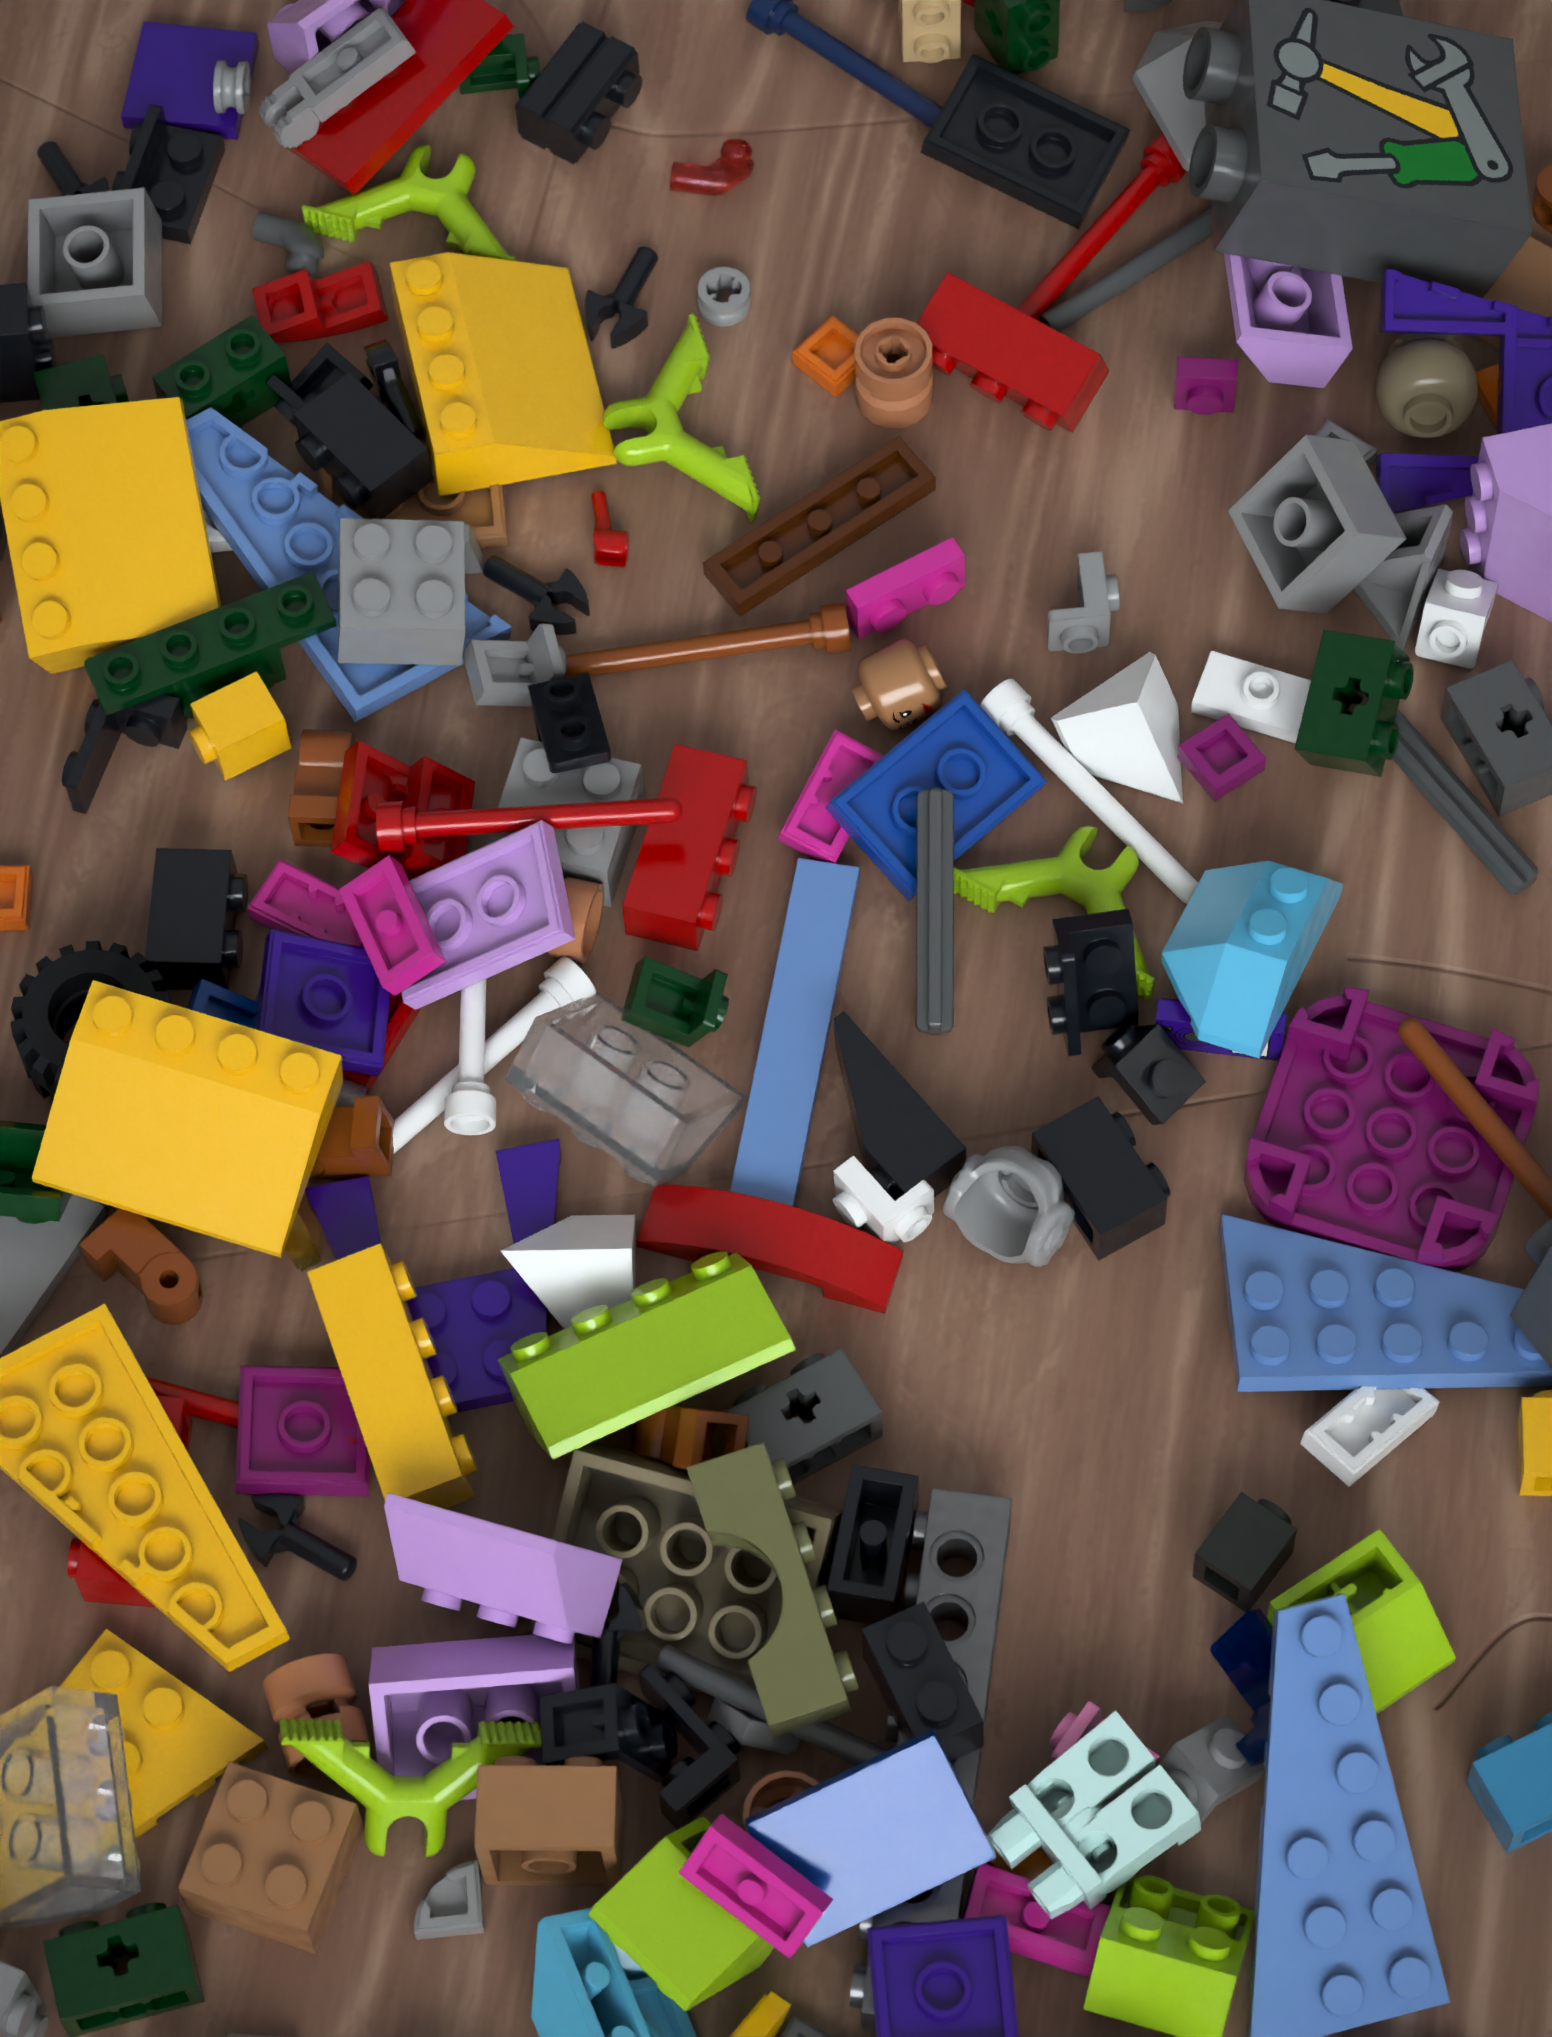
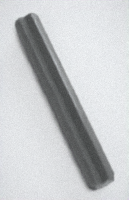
M1398 709L1395 723L1399 726V740L1392 759L1509 893L1517 895L1526 888H1529L1537 879V866Z
M930 788V790L920 791L916 797L915 1026L919 1032L930 1035L948 1033L954 1027V796L951 791L941 790V788Z

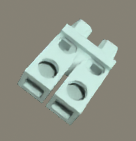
M1115 1710L1040 1772L1028 1785H1023L1010 1795L1009 1799L1012 1810L988 1833V1837L994 1849L1011 1869L1039 1847L1051 1860L1053 1865L1027 1884L1041 1908L1050 1919H1053L1074 1908L1082 1901L1091 1910L1106 1898V1894L1123 1885L1142 1867L1175 1843L1180 1846L1201 1831V1823L1197 1809L1162 1766L1158 1765L1156 1767L1153 1755Z

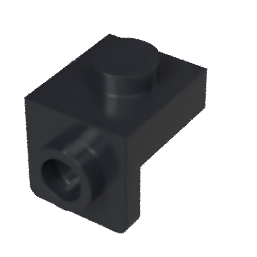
M328 342L288 386L275 374H272L265 382L281 397L274 407L295 427L294 413L349 372L368 390L374 386L363 373Z
M1127 1024L1119 1028L1103 1042L1101 1050L1105 1054L1091 1067L1099 1078L1113 1077L1152 1125L1165 1123L1206 1082L1159 1024L1135 1027Z

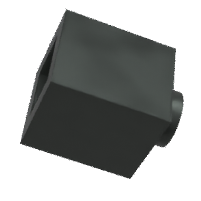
M1241 1492L1196 1551L1192 1576L1248 1614L1293 1553L1297 1529L1291 1525L1292 1521L1286 1512L1276 1504L1266 1499H1259L1256 1502Z

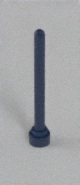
M752 0L746 15L748 23L767 35L776 33L779 36L785 33L921 122L929 127L933 126L943 108L942 106L798 13V6L793 3V0Z

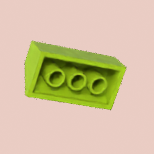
M726 1251L712 1253L694 1262L691 1265L692 1272L671 1282L667 1278L649 1281L631 1292L633 1299L611 1309L607 1305L591 1307L575 1315L571 1319L572 1326L551 1336H548L546 1332L534 1333L515 1342L510 1347L512 1353L497 1360L527 1431L553 1460L796 1350L787 1329L752 1265L737 1252L728 1255Z

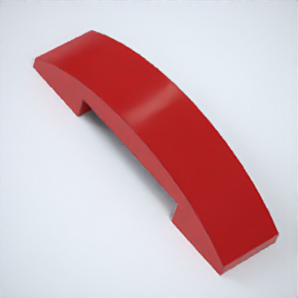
M655 1185L636 1240V1246L639 1248L691 1262L699 1260L701 1254L707 1256L712 1253L726 1251L728 1255L737 1252L754 1269L821 1286L822 1294L825 1298L884 1314L903 1259V1250L866 1232L825 1216L746 1194L685 1185Z

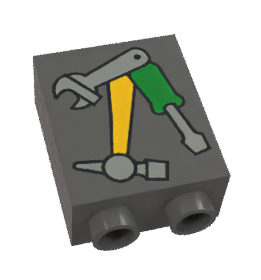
M1237 0L1219 30L1203 26L1193 36L1184 64L1183 89L1188 99L1204 102L1206 126L1199 133L1193 148L1189 168V186L1193 196L1211 200L1214 251L1381 283L1382 271L1393 269L1400 271L1403 275L1427 282L1434 281L1460 289L1459 291L1484 298L1532 234L1513 39L1327 0Z

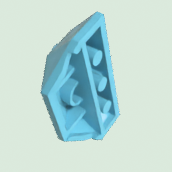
M1271 861L1204 871L1161 956L1163 967L1179 1001L1191 1018V1026L1198 1040L1258 1059L1260 1058L1342 894V883Z
M592 1908L544 1917L538 1923L531 2018L539 2037H697L687 2012L673 1999L664 1995L657 1987L656 1982L625 1951L612 1943L609 1935L588 1915Z

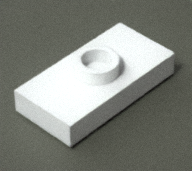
M1211 651L1192 700L1191 712L1216 720L1229 713L1242 728L1296 743L1311 680Z
M1362 1386L1353 1390L1304 1432L1300 1444L1350 1487L1435 1415L1440 1401L1425 1388L1376 1389V1387Z

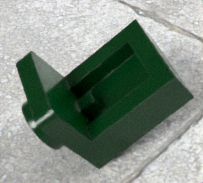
M524 33L506 35L460 84V93L469 94L518 88L520 100L540 74L538 56H526Z
M645 956L635 964L621 1021L690 1047L710 1031L716 1032L721 1026L729 1005V998L723 995L728 974L715 969L706 977L700 979Z

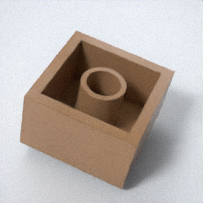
M522 1756L501 1757L495 1760V1765H478L474 1847L485 1885L613 1887L622 1879L624 1802L617 1766H605L603 1760L594 1757L568 1758L564 1761V1766L536 1765L535 1760Z
M228 1762L178 1886L188 1911L316 1954L364 1832V1823L357 1803Z

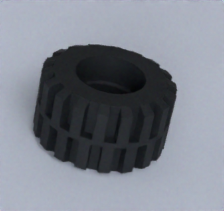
M86 941L85 950L74 952L71 944L59 948L61 957L53 962L46 955L36 963L39 974L36 977L26 974L19 984L23 997L13 998L11 1011L15 1021L10 1022L12 1035L28 1078L32 1079L35 1090L43 1098L50 1095L52 1102L54 1100L69 1044L63 1040L69 1028L78 1021L93 980L172 1004L164 979L158 969L151 970L149 960L139 952L130 958L126 946L113 942L109 951L102 950L100 941Z

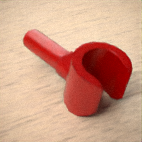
M596 491L591 495L596 523L593 531V545L595 546L594 562L599 566L626 567L629 533L628 531L611 530L606 494L603 491Z

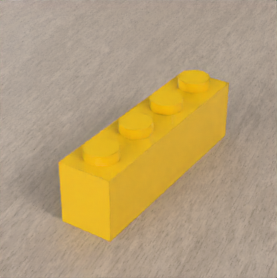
M380 1243L308 1271L307 1275L384 1499L386 1500L387 1493H391L441 1508H448L474 1498L475 1495L468 1474L478 1471V1467L465 1434L454 1437L447 1416L457 1413V1407L444 1375L433 1378L427 1358L437 1355V1351L424 1318L413 1321L407 1301L416 1298L417 1294L404 1261L393 1264Z

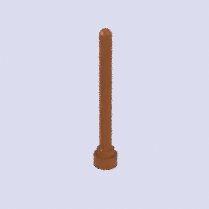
M845 602L820 605L821 612L809 613L810 620L566 655V672L564 677L589 672L591 677L813 644L814 650L826 648L827 654L852 651Z
M1406 1018L1401 1021L1398 1026L1400 1039L1551 1219L1552 1179L1422 1023L1415 1018Z

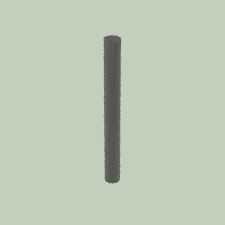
M1211 208L1039 317L1040 322L1060 332L1213 235Z
M666 1645L662 1649L656 1663L658 1670L667 1674L671 1672L679 1680L767 1722L756 1686L671 1645ZM828 1721L790 1732V1734L855 1766L888 1751Z

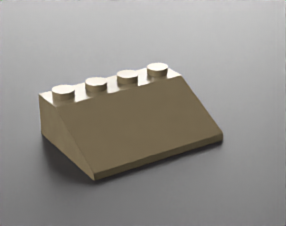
M594 1441L575 1449L552 1539L623 1559L606 1617L607 1625L609 1627V1622L618 1615L620 1609L618 1603L619 1585L627 1582L640 1601L645 1614L647 1629L641 1633L629 1631L620 1640L618 1669L638 1674L641 1669L650 1664L664 1677L667 1673L658 1670L656 1663L662 1649L666 1645H671L756 1686L748 1660L769 1641L779 1623L782 1611V1587L773 1570L759 1557L750 1552L735 1547L712 1545L686 1469L673 1467V1464L664 1463L660 1459L637 1455L631 1451ZM799 1497L784 1500L791 1525L802 1521L805 1522L817 1558L815 1561L804 1564L811 1587L814 1589L823 1586L828 1578L843 1509ZM535 1620L531 1622L529 1635H535L532 1634L536 1623ZM575 1632L577 1658L592 1662V1636ZM681 1681L688 1689H692V1690H695V1691H699V1692L705 1693V1692H703V1691H701V1690H699V1689H697V1688H695V1687H693V1686H691V1685H689V1684H687V1683Z

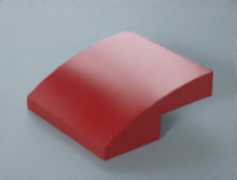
M359 740L348 748L344 754L330 852L367 868H371L390 855L403 865L409 880L466 855L468 835L420 838V844L409 845L408 851L381 853L376 833V806L378 802L404 801L406 807L417 806L419 812L472 809L475 781L425 755L409 766Z

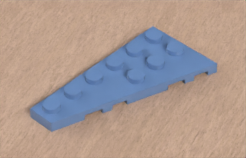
M212 407L186 420L203 509L261 591L307 573H313L316 576L336 619L337 626L300 640L298 643L354 722L365 718L460 666L338 663V542L340 518H364L343 504L339 507L317 491V484L301 472L295 475L268 455V448ZM465 593L466 630L463 651L471 640L506 641L510 639L512 626L495 614L489 617L468 601V594Z
M1221 1214L1219 1236L1237 1392L1355 1390L1362 1386L1376 1387V1389L1552 1386L1551 1367L1509 1316L1525 1289Z
M1340 1593L1274 1610L1268 1693L1271 1696L1269 1727L1264 1755V1768H1266L1264 1805L1261 1806L1254 1916H1256L1253 1963H1251L1249 1986L1251 1990L1250 2021L1246 2037H1322L1450 2003L1346 1596Z

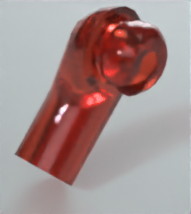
M742 139L726 140L720 149L721 157L708 166L674 162L671 169L670 190L707 196L724 195L750 176L754 167V161L750 159L752 156L751 145Z

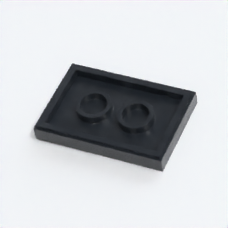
M973 54L923 141L920 153L1079 229L1126 144L1131 130Z

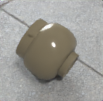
M1400 335L1390 345L1387 356L1382 361L1375 383L1379 410L1394 429L1407 436L1419 438L1444 436L1457 430L1472 414L1479 392L1475 366L1464 352L1462 344L1453 335Z

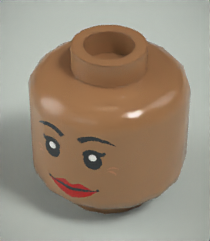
M904 638L864 657L858 665V675L861 684L851 688L867 721L879 717L885 727L896 731L936 712L941 706L942 696L940 692L947 689L948 685L928 645L924 644L917 647L914 642Z

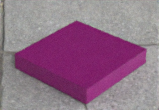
M241 1365L235 1479L236 1494L369 1496L370 1456L340 1368ZM348 1438L357 1439V1443L348 1440Z

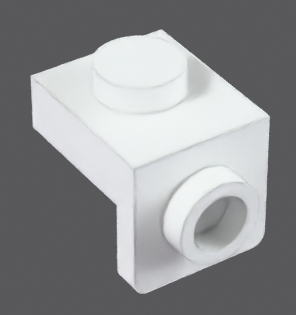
M1438 568L1424 605L1415 654L1419 657L1468 669L1473 668L1478 658L1483 632L1494 604L1498 583L1482 579L1481 576L1472 571H1447Z
M854 1155L833 1171L836 1196L833 1198V1204L849 1226L856 1229L863 1226L870 1235L893 1245L900 1239L903 1242L913 1240L930 1224L934 1212V1189L926 1180H922L894 1201Z

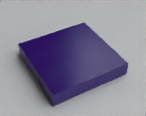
M143 21L121 114L124 128L133 129L136 123L143 124L148 108L152 104L163 107L167 125L220 135L226 139L238 140L243 114H238L237 109L232 107L228 108L224 114L216 113L213 98L214 70L218 60H226L229 67H236L239 61H247L252 79L259 48L257 33Z
M270 929L265 938L255 1029L342 1055V1070L377 1077L383 1069L390 992L382 988L365 948Z
M1006 1915L867 1927L876 2037H1019Z

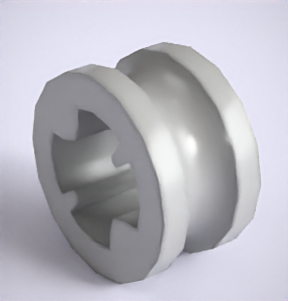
M218 60L215 65L213 98L216 113L224 114L228 108L232 107L237 109L238 114L246 115L249 110L251 94L249 63L247 61H239L236 67H229L226 60Z
M716 267L707 271L700 278L697 285L698 311L702 318L712 325L721 327L732 326L742 321L748 314L751 306L750 282L745 274L730 267ZM727 289L732 291L728 302L716 301L720 290Z

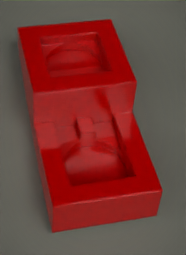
M370 261L314 280L309 271L304 269L252 288L259 323L275 343L326 338L389 321L378 273Z

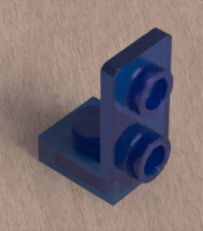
M1260 1609L1247 1611L1210 1648L1212 1655L1254 1712L1250 1718L1254 1728L1236 1744V1747L1251 1767L1264 1763L1265 1741H1268L1271 1697L1268 1693L1273 1626Z

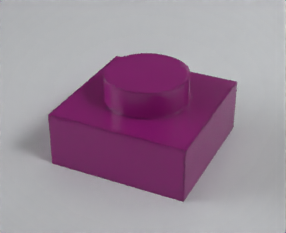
M1178 356L1174 409L1190 410L1201 415H1210L1217 412L1234 413L1238 360Z
M1229 713L1178 745V759L1214 802L1265 770L1266 757Z

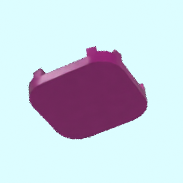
M1344 987V992L1341 995L1320 999L1306 1009L1300 1006L1288 1026L1287 1039L1253 1136L1249 1138L1244 1182L1251 1204L1267 1222L1281 1229L1453 1272L1465 1270L1484 1256L1496 1236L1515 1176L1400 1039L1398 1026L1406 1018L1419 1020L1525 1147L1537 1105L1539 1079H1535L1530 1063L1514 1047L1515 1038L1495 1028L1492 1029L1490 1038L1375 1004L1367 1001L1369 990Z

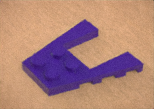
M1386 269L1381 272L1380 333L1499 336L1497 434L1552 423V316L1538 315L1518 309V306L1505 302L1491 301L1434 281L1427 282L1403 275L1400 271ZM1380 453L1376 455V482L1393 513L1470 496L1473 493L1470 468L1472 464L1478 463L1479 456Z
M559 1139L496 1151L513 1244L557 1222L559 1167L562 1158ZM369 1176L305 1189L309 1206L312 1212H314L336 1260L381 1243ZM515 1268L415 1287L417 1297L408 1300L407 1304L413 1321L423 1317L428 1326L437 1355L427 1358L433 1378L444 1375L454 1398L457 1413L514 1402L497 1359L511 1354L510 1347L528 1335L538 1332H546L548 1334L549 1326L548 1309Z

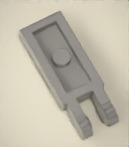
M379 7L288 76L290 79L275 89L271 96H266V99L261 101L262 105L259 106L260 117L270 128L273 126L275 129L273 134L280 145L289 149L292 147L297 148L298 145H303L302 143L305 140L308 141L317 134L320 121L323 123L341 108L347 106L353 99L396 69L397 66L415 54L416 51L386 10Z

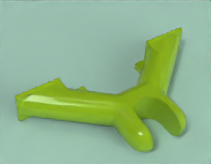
M420 145L415 147L409 154L399 178L358 192L355 196L352 194L317 208L307 205L302 206L304 223L314 233L335 237V239L355 242L360 229L371 227L380 230L384 220L409 211H415L438 217L449 232L446 240L448 247L460 249L467 255L516 261V257L507 254L467 199V194L475 177L476 167L471 157L464 153L459 155L449 175L439 179H432L425 176L431 159V146Z
M691 314L688 316L687 325L646 397L617 401L610 404L604 411L603 425L610 430L640 428L649 433V435L628 439L617 445L613 454L619 463L625 466H639L661 461L666 462L746 510L749 521H754L761 497L758 495L759 491L755 488L757 484L753 482L755 478L751 475L752 471L749 469L748 459L744 455L727 458L723 446L711 448L684 432L678 416V411L687 395L701 392L700 380H704L707 375V367L709 366L708 363L711 356L708 353L709 349L705 346L706 342L703 340L704 336L701 334L702 330L699 328L698 318Z
M1088 825L1080 827L1073 832L1056 857L960 870L954 867V894H960V897L967 898V901H973L974 905H980L981 909H987L988 913H994L1001 902L1011 901L1023 908L1029 898L1063 894L1083 905L1088 914L1121 910L1126 908L1120 894L1136 873L1139 866V858L1136 851L1128 845L1110 867L1103 870L1087 867L1082 860L1090 850L1098 831L1096 827ZM1133 930L1138 996H1144L1145 1000H1151L1154 995L1155 978L1149 974Z
M284 1718L279 1722L281 1745H291L366 1807L364 1825L365 1845L375 1856L380 1857L385 1856L388 1827L393 1821L406 1816L416 1817L424 1823V1857L436 1855L442 1849L445 1842L448 1809L477 1788L478 1765H495V1760L498 1758L522 1756L531 1748H542L541 1727L537 1721L533 1723L528 1721L524 1723L520 1721L515 1723L511 1721L506 1723L490 1721L487 1723L483 1720L478 1724V1736L469 1743H452L451 1756L424 1776H393L369 1756V1742H352L343 1735L342 1721L339 1719L334 1721L330 1719L325 1721L309 1719L306 1721L302 1718L297 1721L293 1718L288 1721Z

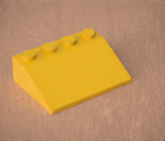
M451 252L390 262L395 312L421 423L425 430L424 436L438 496L488 488L490 485L495 484L504 485L617 464L613 454L614 446L610 430L603 425L604 407L568 268Z
M180 397L50 409L0 421V501L29 659L50 674L84 667V662L87 658L221 607L183 401Z
M93 980L69 1043L34 1167L32 1182L281 1258L343 1085L342 1055Z

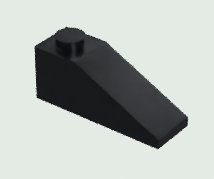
M843 1011L834 1018L835 1048L863 1165L894 1201L922 1180H926L934 1189V1197H936L951 1185L954 1176L963 1168L966 1162V1147Z

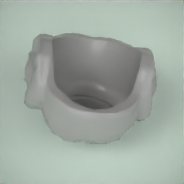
M1008 1145L991 1150L985 1156L979 1153L969 1156L963 1168L952 1179L943 1205L945 1216L957 1224L964 1237L974 1246L988 1252L1003 1262L1012 1264L1030 1263L1035 1267L1048 1264L1050 1259L1062 1247L1075 1215L1074 1209L1064 1201L1062 1176L1054 1165L1028 1152L1023 1147Z

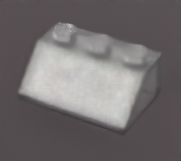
M597 992L592 997L581 998L535 1017L505 1080L523 1093L524 1099L531 1106L555 1115L572 1128L573 1134L580 1141L589 1146L601 1148L622 1163L624 1171L639 1182L657 1187L686 1173L742 1108L747 1098L746 1095L665 1038L621 1021L623 1009L600 992Z
M50 1686L0 1715V1930L98 1914L141 1892L140 1860L136 1850L131 1810L132 1795L128 1785L124 1753V1730L120 1720L117 1694Z

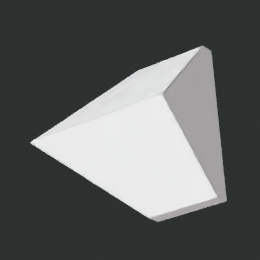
M1148 652L1051 717L1064 748L1091 775L1183 803L1181 761L1177 757L1178 745H1180L1178 704L1155 654Z
M636 1215L569 1216L501 1250L502 1254L564 1329L571 1327V1319L586 1309L599 1305H607L611 1309L633 1299L631 1292L636 1289Z

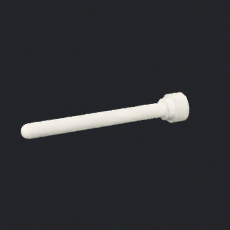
M1007 679L997 685L984 698L980 707L1008 736L1016 734L1126 846L1130 845L1136 851L1138 858L1183 903L1188 904L1198 882L1033 717L1035 709L1030 705L1031 696L1014 679Z
M487 979L461 990L458 1083L453 1085L452 1093L445 1098L444 1112L445 1127L449 1131L461 1135H481L492 1131L496 1127V1099L490 1094V1087L484 1084Z
M562 956L543 973L545 980L538 986L540 993L485 1040L484 1075L557 1011L561 1014H564L570 1008L577 1011L596 995V989L590 979L570 958ZM459 1064L394 1120V1154L445 1110V1098L452 1093L453 1085L458 1083Z

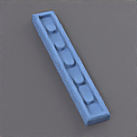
M802 858L797 860L730 1189L731 1192L755 1196L795 1207L860 880V867Z

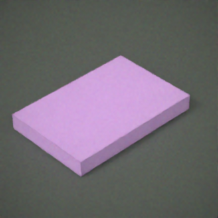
M541 820L409 880L446 962L401 992L403 1003L415 1010L576 939L554 827Z

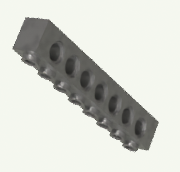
M932 1488L929 1511L916 1510L912 1550L923 1551L920 1574H907L903 1610L924 1601L935 1624L943 1620H953L963 1625L966 1629V1632L960 1638L952 1641H943L984 1721L985 1729L1011 1526L1012 1498ZM962 1557L970 1561L974 1569L967 1575L953 1577L945 1574L939 1566L948 1558ZM889 1711L886 1741L896 1742L897 1746L905 1743ZM982 1747L951 1761L973 1808H975ZM966 1872L933 1887L930 1897L921 1903L911 1904L904 1901L860 1922L859 1939L867 1940V1927L960 1919ZM868 1957L867 1966L854 1965L849 2006L861 2008L862 2031L876 2032Z

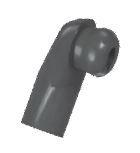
M263 211L258 213L253 225V239L290 251L289 258L286 261L288 272L296 273L307 269L312 277L315 276L318 271L319 259H324V248L313 230L307 224Z

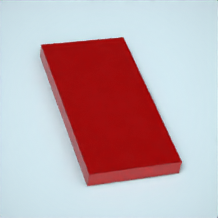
M406 0L391 18L416 53L353 99L347 106L341 108L323 123L320 121L317 134L310 140H305L302 143L303 145H298L297 148H286L355 196L512 30L514 26L506 14L484 0Z

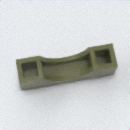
M762 1442L686 1467L705 1529L712 1545L735 1547L752 1553L773 1570L781 1583L783 1600L779 1623L765 1646L748 1660L773 1737L852 1712L846 1693L857 1690L859 1687L847 1651L843 1650L833 1654L825 1628L837 1625L838 1623L826 1586L823 1585L812 1589L804 1564L815 1561L817 1558L805 1522L802 1521L791 1525L784 1504V1500L796 1497L784 1457L770 1461L765 1443Z

